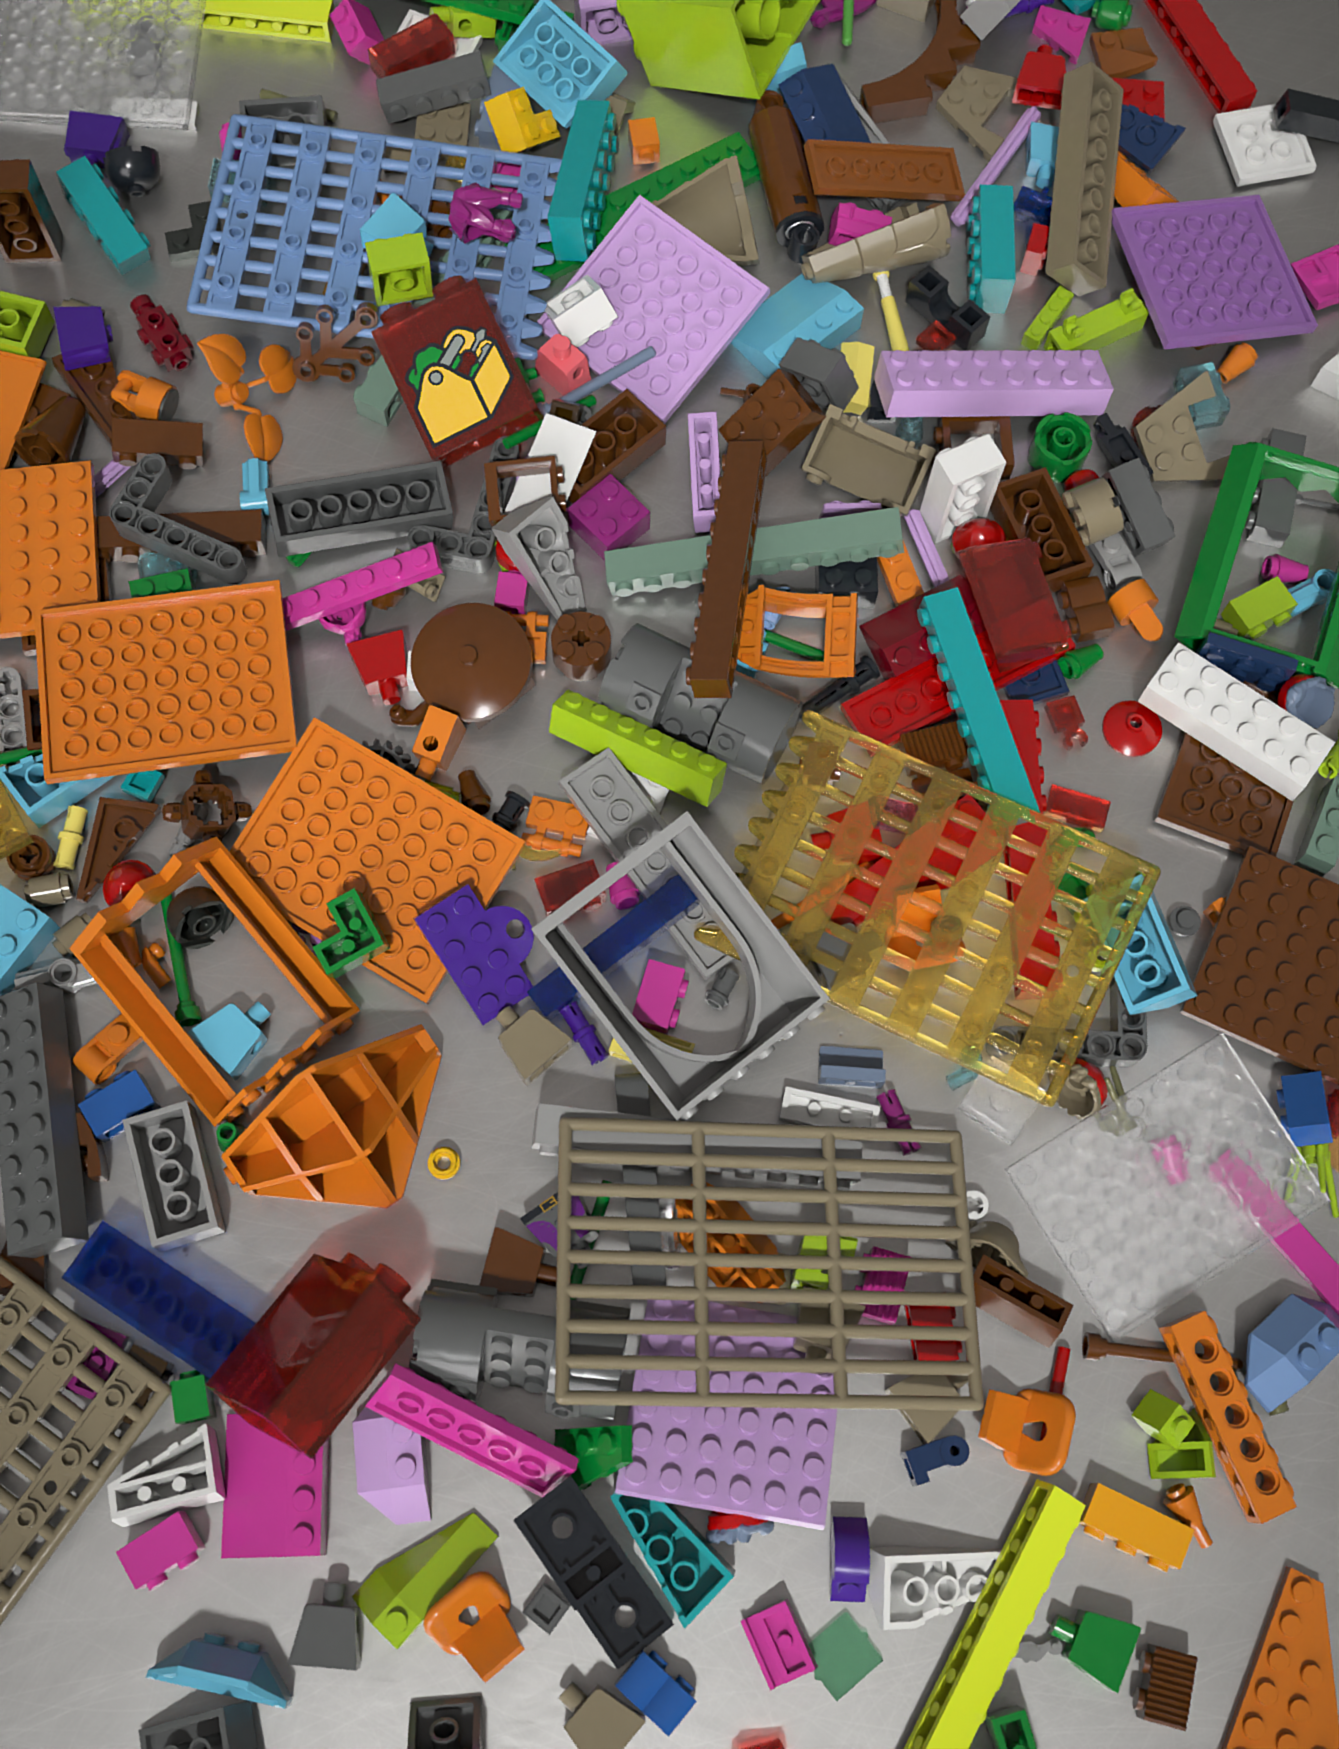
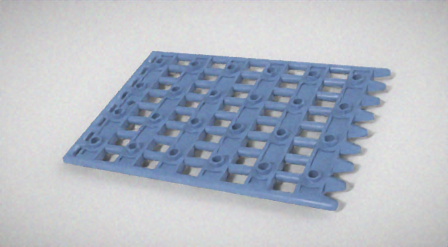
M233 114L230 118L187 302V311L191 314L297 328L301 322H308L314 327L315 331H320V323L316 319L295 316L297 303L315 306L326 304L334 310L332 333L337 334L352 321L353 311H356L360 303L370 302L377 307L376 302L356 300L358 287L373 289L370 277L361 275L363 263H368L366 249L362 247L360 228L381 206L375 204L377 192L392 194L393 192L396 195L403 196L402 200L424 219L427 231L428 223L451 226L448 220L449 214L430 212L432 200L451 203L454 191L435 189L437 177L462 180L461 187L474 182L486 188H491V185L517 188V193L523 194L521 207L514 208L510 205H498L493 209L513 211L512 223L516 226L514 241H510L506 247L481 243L482 237L464 244L454 233L452 234V239L427 236L426 240L433 244V248L449 250L447 263L429 260L431 272L445 274L443 287L432 285L433 297L441 298L439 310L412 307L413 300L378 306L379 319L377 327L363 328L355 336L424 346L429 343L441 345L446 332L454 326L484 327L493 330L492 338L497 340L504 357L536 360L538 358V350L522 343L521 339L538 337L543 332L540 324L526 319L525 316L526 314L541 313L546 309V302L529 294L530 290L550 287V278L534 271L533 268L554 263V254L538 247L537 244L552 241L549 226L541 223L542 219H548L547 216L551 202L545 200V197L553 196L557 181L549 177V173L559 172L562 159ZM240 126L247 127L244 138H238ZM277 131L302 135L300 145L275 143ZM332 139L357 142L355 153L331 151ZM386 147L412 150L410 161L384 158ZM235 149L241 150L239 161H232ZM272 154L297 157L295 168L270 166ZM441 154L466 157L465 169L439 166ZM327 162L352 165L350 177L326 174ZM502 162L521 165L520 177L494 173L495 163ZM382 169L407 173L405 184L380 181ZM230 172L236 173L234 184H227ZM267 177L292 180L290 191L283 192L265 189ZM322 185L347 188L345 200L320 197ZM224 195L231 196L228 208L222 207ZM262 200L285 203L284 216L260 213ZM317 208L342 211L340 223L315 220ZM240 213L247 214V217L244 219H240L237 216ZM219 219H225L223 232L216 231ZM256 225L281 227L279 239L254 236ZM312 231L337 235L335 247L310 244ZM213 242L220 243L217 255H211ZM251 247L276 251L274 263L249 260ZM307 255L332 258L330 271L305 268ZM479 255L505 258L504 269L496 270L477 267ZM208 266L214 267L212 280L205 279ZM246 271L270 274L269 287L243 284ZM475 278L501 282L499 294L473 291ZM302 279L328 282L325 295L300 292ZM202 290L209 291L206 304L200 303ZM240 296L266 299L263 312L238 308ZM470 302L497 306L495 319L468 315ZM321 312L322 317H330L327 312ZM410 319L436 322L434 335L407 332Z

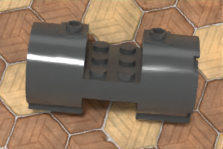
M639 623L632 626L621 641V644L625 647H621L615 659H611L605 672L598 695L601 705H605L610 710L630 717L695 749L712 755L727 763L726 768L761 785L765 784L776 768L790 738L795 732L803 712V702L738 671L735 672L732 698H694L691 685L686 683V669L692 665L690 648Z
M431 1278L430 1285H428L427 1290H424L412 1339L414 1340L412 1357L415 1359L409 1360V1368L417 1375L432 1383L441 1384L448 1391L473 1402L479 1400L484 1382L491 1383L498 1388H506L508 1386L520 1387L531 1393L546 1391L545 1413H551L559 1418H579V1416L614 1421L617 1406L560 1405L555 1401L556 1317L497 1308L498 1288ZM570 1299V1319L630 1320V1308ZM570 1333V1354L625 1355L627 1334ZM569 1369V1390L619 1391L622 1370Z

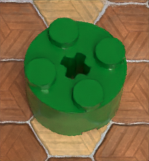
M1064 412L1063 415L1054 416V414H1050L1044 417L1038 424L1031 441L1028 463L1035 470L1046 467L1054 482H1065L1073 472L1082 469L1090 452L1092 440L1089 425L1082 418L1072 413Z

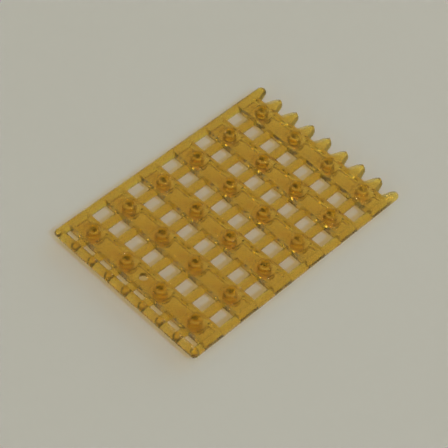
M810 710L805 711L802 715V720L816 735L815 737L797 735L790 738V750L803 761L801 764L783 762L776 766V776L789 789L788 791L770 789L763 792L762 802L775 814V818L753 817L749 820L748 828L750 832L762 844L761 846L740 844L735 848L734 854L736 859L748 869L747 874L734 873L763 911L769 905L794 917L787 935L782 932L780 934L806 968L810 960L838 973L831 990L821 986L830 998L827 1003L1049 1108L1053 1107L1058 1100L1158 881L1161 869L1157 865ZM848 741L875 753L868 769L841 757ZM904 767L932 778L925 795L897 782ZM835 768L862 780L855 796L828 785ZM962 792L990 804L983 821L954 808ZM891 794L919 806L912 822L884 810ZM822 795L849 807L842 823L814 812ZM1019 818L1048 830L1041 847L1012 834ZM948 820L977 832L970 848L941 836ZM878 821L906 833L898 850L871 838ZM808 822L835 834L828 851L800 839ZM1078 844L1107 857L1100 874L1070 861ZM1006 845L1035 858L1028 875L999 862ZM935 847L964 860L957 876L928 864ZM864 849H868L893 861L885 878L857 865ZM794 850L822 862L814 879L787 867ZM1137 871L1146 874L1139 891L1130 888ZM1065 872L1094 885L1087 902L1057 889ZM993 873L1022 886L1015 903L986 890ZM922 875L950 887L943 904L915 892ZM851 876L879 888L872 905L843 893ZM781 877L808 890L801 906L773 894ZM1124 899L1133 903L1126 919L1117 916ZM1052 900L1081 913L1074 930L1044 917ZM980 901L1009 914L1002 931L972 918ZM908 903L937 915L930 932L901 920ZM838 904L866 917L858 933L830 921ZM699 927L695 930L693 935L697 941L741 961L737 951L720 928ZM1111 927L1120 931L1112 948L1104 944ZM1039 928L1068 941L1061 958L1031 945ZM966 930L996 943L988 960L959 947ZM895 931L924 944L916 961L888 948ZM824 932L852 944L845 961H841L816 949ZM1098 956L1107 959L1100 976L1091 973ZM1025 957L1055 970L1047 987L1018 974ZM953 958L982 971L975 988L945 975ZM881 959L910 972L903 989L874 976ZM1067 967H1077L1078 975L1076 977L1069 976L1067 974ZM1085 984L1094 988L1086 1005L1078 1002ZM1012 985L1041 998L1034 1016L1005 1003ZM940 986L969 999L961 1017L932 1003ZM868 987L897 1000L889 1018L860 1004ZM1072 1013L1080 1016L1073 1034L1064 1030ZM999 1014L1028 1027L1021 1044L991 1031ZM926 1015L956 1028L948 1046L918 1032ZM1058 1042L1067 1045L1060 1063L1051 1059ZM985 1043L1015 1056L1007 1074L978 1060ZM1045 1071L1054 1075L1047 1092L1038 1089Z

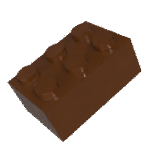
M778 368L718 431L728 443L729 441H764L767 456L766 477L826 418V415L794 374Z

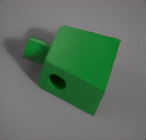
M1079 1609L1074 1621L1056 1614L1051 1623L1049 1634L1066 1642L1061 1657L1105 1689L1118 1694L1142 1628Z

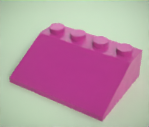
M287 1411L227 1414L224 1474L226 1499L223 1500L221 1558L327 1555L330 1417L314 1425L298 1426L289 1420Z

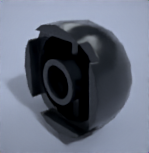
M122 146L105 153L103 161L107 178L118 190L128 193L131 197H141L158 183L160 159L159 153L155 149L141 146V151H132V146Z

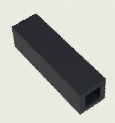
M1288 88L1273 107L1276 129L1339 143V100Z

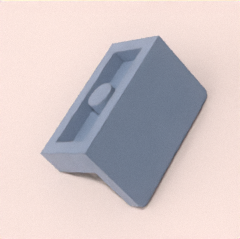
M833 1046L820 1047L818 1084L876 1089L883 1087L886 1069H883L882 1050Z

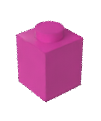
M515 570L508 572L499 571L494 600L495 607L503 611H511L512 614H526L530 586L521 572Z

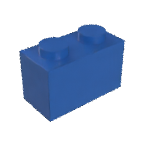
M136 1069L132 1072L125 1071L120 1073L113 1079L112 1084L104 1089L98 1088L89 1092L84 1097L85 1100L77 1104L95 1136L104 1143L125 1131L123 1119L162 1108L144 1076Z
M1321 1071L1281 1076L1283 1089L1276 1091L1279 1108H1286V1115H1281L1280 1119L1283 1135L1290 1134L1292 1147L1333 1143Z

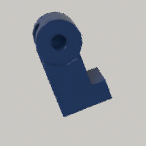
M953 1435L909 1449L900 1454L911 1485L918 1486L930 1482L927 1474L928 1471L942 1466L955 1467L964 1464L969 1458L970 1451L967 1442L962 1437Z

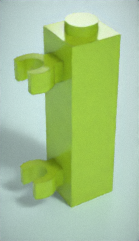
M1133 288L1121 293L1119 299L1078 318L1076 315L1064 319L1063 325L1049 331L1043 348L1045 350H1099L1141 330L1149 314L1147 306L1138 298Z

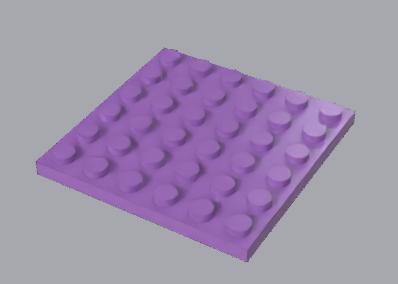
M1260 195L1113 208L1112 224L1164 350L1313 333L1317 328L1318 324Z

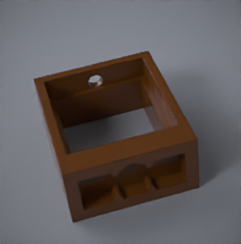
M1010 416L941 417L939 426L934 427L933 432L934 445H938L939 452L946 448L952 449L950 435L994 434V443L1006 461L1000 480L1010 479L1015 466Z
M555 456L484 463L488 516L492 527L508 515H503L500 478L550 473L552 497L555 499L561 512H567L566 495L560 494L559 484L565 483L563 465H557Z

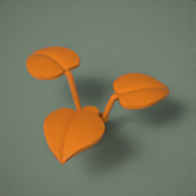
M214 334L197 342V345L204 353L212 373L222 382V384L215 388L214 392L217 403L222 407L233 406L234 410H243L251 413L244 420V432L247 442L255 458L269 463L282 446L283 435L280 425L273 416L269 414L262 416L259 409L242 405V403L249 396L248 388L269 381L272 391L276 394L290 391L297 379L292 370L294 358L289 351L280 345L272 344L264 347L260 352L259 365L265 376L244 384L238 381L244 374V369L241 366L246 361V353L242 344L229 334Z

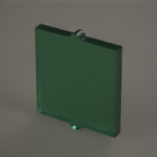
M846 1611L808 1644L818 1665L817 1669L814 1670V1679L823 1683L836 1702L883 1661L868 1641V1634L861 1632Z

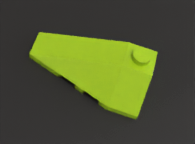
M473 1512L377 1568L353 1594L352 1598L370 1623L396 1649H399L424 1622L428 1610L457 1585L499 1536Z

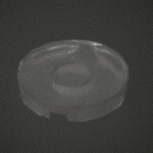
M674 1203L661 1204L659 1211L666 1215L661 1216V1218H677ZM660 1232L662 1252H681L679 1232ZM665 1266L668 1271L681 1269V1266Z

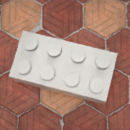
M989 433L979 438L977 436L971 437L963 445L956 448H946L935 457L920 508V513L934 544L952 537L955 529L963 522L974 518L987 517L1006 465L1004 457Z

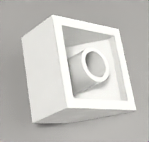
M588 274L547 301L544 311L558 333L566 336L575 347L585 344L589 340V336L596 331H603L613 324V320L618 317L602 288Z

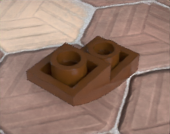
M76 1113L79 1147L81 1151H87V1154L83 1155L84 1173L88 1174V1178L95 1182L109 1181L108 1164L103 1144L95 1136L84 1115Z

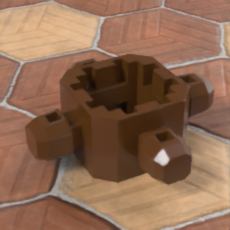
M208 770L196 771L193 785L185 792L181 802L164 805L162 815L163 820L167 822L179 823L181 820L182 831L191 840H201L202 843L217 836L222 842V839L230 831L235 821H246L251 818L252 808L246 802L235 801L234 803L233 794L224 784H214L212 775ZM208 800H212V804H217L218 809H221V824L218 821H208L207 824H203V820H197V815L193 814V801L207 803Z

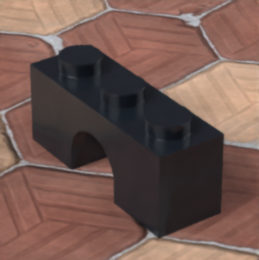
M928 265L910 280L905 302L963 351H969L985 336L991 316L970 299L961 307L956 305L948 293L949 281Z

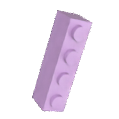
M717 411L688 414L695 533L710 532L711 522L716 521L714 502L715 499L720 497L718 478L721 476Z

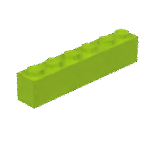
M569 689L553 703L549 733L595 755L600 754L609 747L625 769L705 807H708L721 792L727 763L714 756L695 749L630 717L610 710L605 705L594 702Z

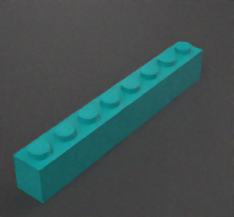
M957 587L925 596L919 609H917L918 620L922 627H926L929 635L927 637L928 648L931 654L936 655L939 663L937 664L938 676L942 682H946L949 691L947 692L949 706L952 710H956L959 718L957 720V728L962 738L965 737L968 743L967 755L969 762L977 768L979 774L977 783L980 792L987 796L989 802L987 810L992 823L996 822L998 830L1033 821L1040 813L960 591Z

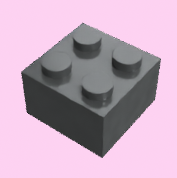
M797 337L779 363L780 368L794 374L816 404L825 409H828L831 404L845 410L859 389L854 372L850 369L844 353L836 348L830 350L822 347L812 339L807 341Z

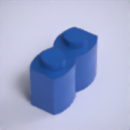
M642 1650L614 1684L669 1737L697 1702L691 1696L695 1689L680 1674L676 1679H673L664 1670L668 1663L654 1650L649 1655Z

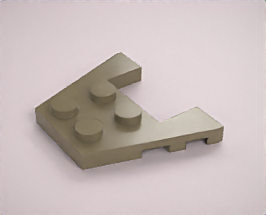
M964 65L937 100L936 109L956 130L961 129L969 137L968 142L974 148L978 146L984 152L983 157L989 162L1005 139L985 129L984 126L1007 96L1013 97L1018 78Z
M464 102L418 115L415 139L468 146L471 103ZM386 147L384 158L410 161L412 150ZM441 154L440 161L456 158L458 156Z
M1208 371L1199 375L1133 428L1140 451L1153 470V475L1150 478L1151 482L1216 481L1223 479L1230 455L1209 463L1206 462L1188 408L1216 396Z

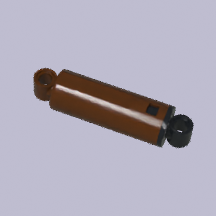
M765 90L762 97L756 101L752 119L748 124V133L776 240L780 245L787 248V254L791 260L803 264L801 256L817 248L820 236L824 231V221L817 195L814 194L797 123L790 109L783 106L784 100L782 96L773 90Z

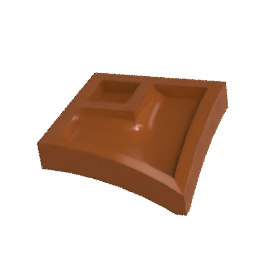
M1142 27L1091 33L1089 42L1096 66L1110 78L1130 77L1148 70L1157 64L1158 57L1150 48Z

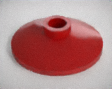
M1128 700L1113 705L1107 711L1102 722V732L1106 742L1116 752L1125 756L1139 757L1150 753L1158 745L1162 736V724L1155 712L1138 701ZM1130 721L1138 723L1140 727H1133Z

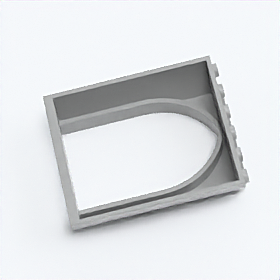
M688 811L531 929L676 1120L681 1118L682 1121H686L699 1110L696 1106L699 1102L706 1099L710 1101L724 1090L723 1083L731 1079L735 1081L750 1070L747 1064L752 1060H762L775 1050L773 1044L776 1041L787 1040L800 1030L798 1024L807 1017L811 1021L825 1010L823 1004L830 999ZM659 849L737 951L746 972L749 987L748 1019L741 1039L732 1051L717 1055L693 1054L673 1048L651 1035L631 1014L562 923Z

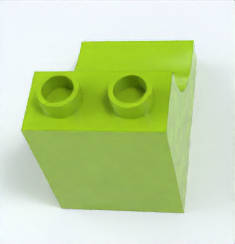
M617 0V9L620 15L625 17L634 41L635 56L642 62L650 86L760 99L820 0Z

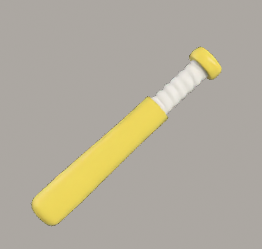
M889 271L873 273V278L878 282L882 298L881 305L892 351H910L895 297L892 296L888 281L890 273Z

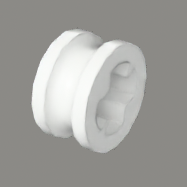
M968 1191V1200L971 1202L975 1199L978 1200L980 1205L977 1209H981L979 1214L975 1211L968 1212L969 1221H978L988 1212V1200L979 1191Z

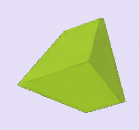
M1195 1408L1188 1413L1195 1424L1176 1450L1157 1439L1151 1444H1147L1151 1479L1216 1477L1212 1440Z

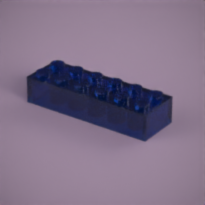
M103 1220L61 1277L67 1283L228 1391H236L274 1335L273 1332Z

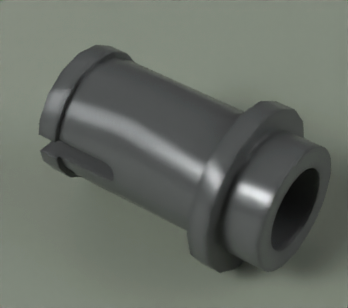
M723 967L712 989L707 990L705 993L707 996L705 999L706 1003L719 1010L723 1006H727L729 1003L727 998L740 976L735 971Z

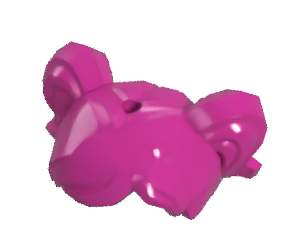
M366 602L320 618L319 621L324 629L343 635L347 646V643L359 641L362 638L360 628L365 623L367 617Z

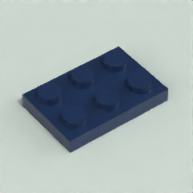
M1209 632L1195 651L1196 654L1240 682L1245 681L1255 684L1263 691H1278L1296 672L1299 662L1297 659Z

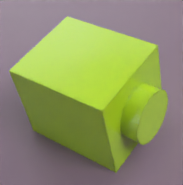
M1152 1389L1148 1391L1131 1414L1146 1434L1175 1450L1183 1439L1187 1437L1195 1424L1194 1420L1179 1403Z

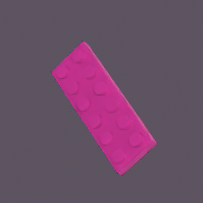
M396 1363L369 1395L365 1407L540 1497H544L576 1471L579 1458L569 1454L564 1448L554 1446L538 1438L535 1433L523 1430L509 1423L504 1417L494 1415L477 1406L475 1402L463 1399L448 1391L441 1384L432 1383L417 1375L412 1369L402 1367Z

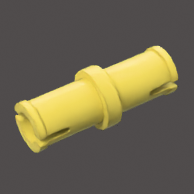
M68 806L63 831H60L58 835L60 844L53 866L64 870H74L78 847L84 841V837L81 835L88 814L87 809L79 806Z

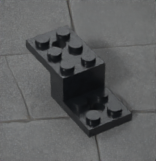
M571 1476L513 1520L574 1611L577 1610L617 1670L674 1625ZM559 1517H567L573 1524L572 1534L568 1538L561 1539L553 1533V1523ZM621 1606H629L635 1612V1621L629 1627H621L615 1620V1613Z

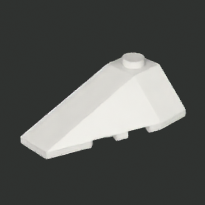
M912 1546L870 1547V1578L867 1590L880 1629H915L924 1625L925 1621L940 1614L945 1616L953 1612V1608L969 1601L976 1602L1001 1550Z

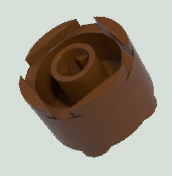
M574 612L559 617L551 634L552 657L555 666L564 673V676L571 680L589 681L598 677V674L604 669L606 670L611 661V634L604 618L588 612Z

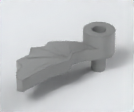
M1055 1638L1041 1645H1036L1032 1641L1021 1642L1014 1658H1021L1025 1663L1031 1660L1037 1662L1047 1652L1052 1655L1060 1654L1063 1648L1062 1643Z

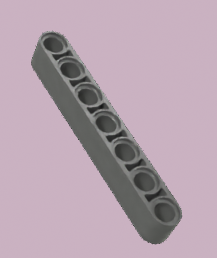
M639 1072L615 1075L618 1113L651 1116L648 1082ZM622 1165L624 1184L657 1185L656 1167ZM625 1197L627 1217L660 1218L658 1198ZM628 1231L630 1251L663 1252L662 1232ZM631 1265L633 1285L666 1286L665 1266Z

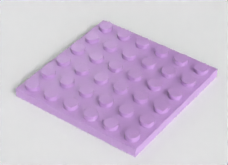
M641 195L636 198L563 289L565 290L588 274L602 288L618 316L613 320V324L603 331H596L589 336V340L585 344L576 347L586 356L589 369L599 376L649 346L654 348L656 352L655 357L608 384L620 393L628 389L664 424L771 293L769 287ZM544 312L536 323L542 326V334L551 339L555 334L559 333Z
M648 1300L644 1320L695 1321L694 1301ZM708 1302L709 1321L796 1323L797 1319L795 1316ZM642 1334L638 1355L695 1356V1335ZM709 1336V1357L805 1358L806 1353L793 1348L794 1337ZM636 1370L632 1391L696 1392V1371ZM710 1371V1392L834 1394L833 1373ZM630 1406L626 1425L632 1426V1463L619 1469L615 1494L729 1514H740L757 1519L823 1530L826 1521L837 1409Z

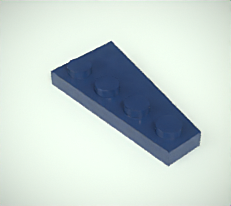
M1122 104L1118 150L1151 174L1182 136L1186 128L1178 124L1174 126L1166 123L1164 118L1157 115L1152 117L1140 112L1139 108L1129 104V106Z

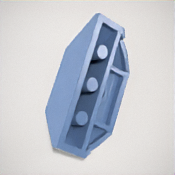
M1290 1294L1248 1334L1246 1354L1247 1375H1245L1244 1386L1267 1413L1273 1411L1308 1385L1339 1353V1315L1327 1303Z

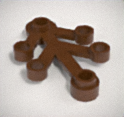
M360 303L356 308L355 319L333 338L332 321L334 310L326 304L319 306L316 312V320L320 323V349L313 355L311 340L314 335V327L308 322H301L296 330V337L300 341V356L295 358L292 365L294 375L304 382L315 381L320 375L339 377L342 382L350 383L354 380L356 374L354 365L351 363L333 365L324 364L323 362L328 358L358 360L364 366L372 365L376 357V352L372 347L363 346L357 348L344 347L343 345L363 328L370 329L377 324L379 310L373 303ZM327 312L330 317L324 318L320 313ZM367 315L371 318V320L366 321L362 319L361 316ZM306 329L310 334L303 335L300 330ZM368 353L371 355V358L366 359L362 354ZM302 367H309L311 371H305ZM349 370L352 374L345 375L342 371Z

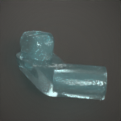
M968 1045L961 1050L960 1054L963 1060L961 1069L946 1076V1081L953 1091L975 1080L979 1075L983 1057L980 1050L974 1046Z

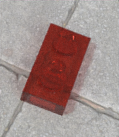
M1052 784L1047 796V809L1043 816L1101 833L1105 827L1111 801Z

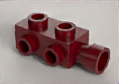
M142 294L135 297L130 303V308L135 314L140 327L136 332L144 346L150 344L153 348L150 353L157 366L161 367L164 365L168 372L173 369L176 371L186 369L190 363L189 361L193 359L191 350L194 347L186 334L181 335L178 331L180 326L172 313L167 315L161 305L156 307L149 295Z

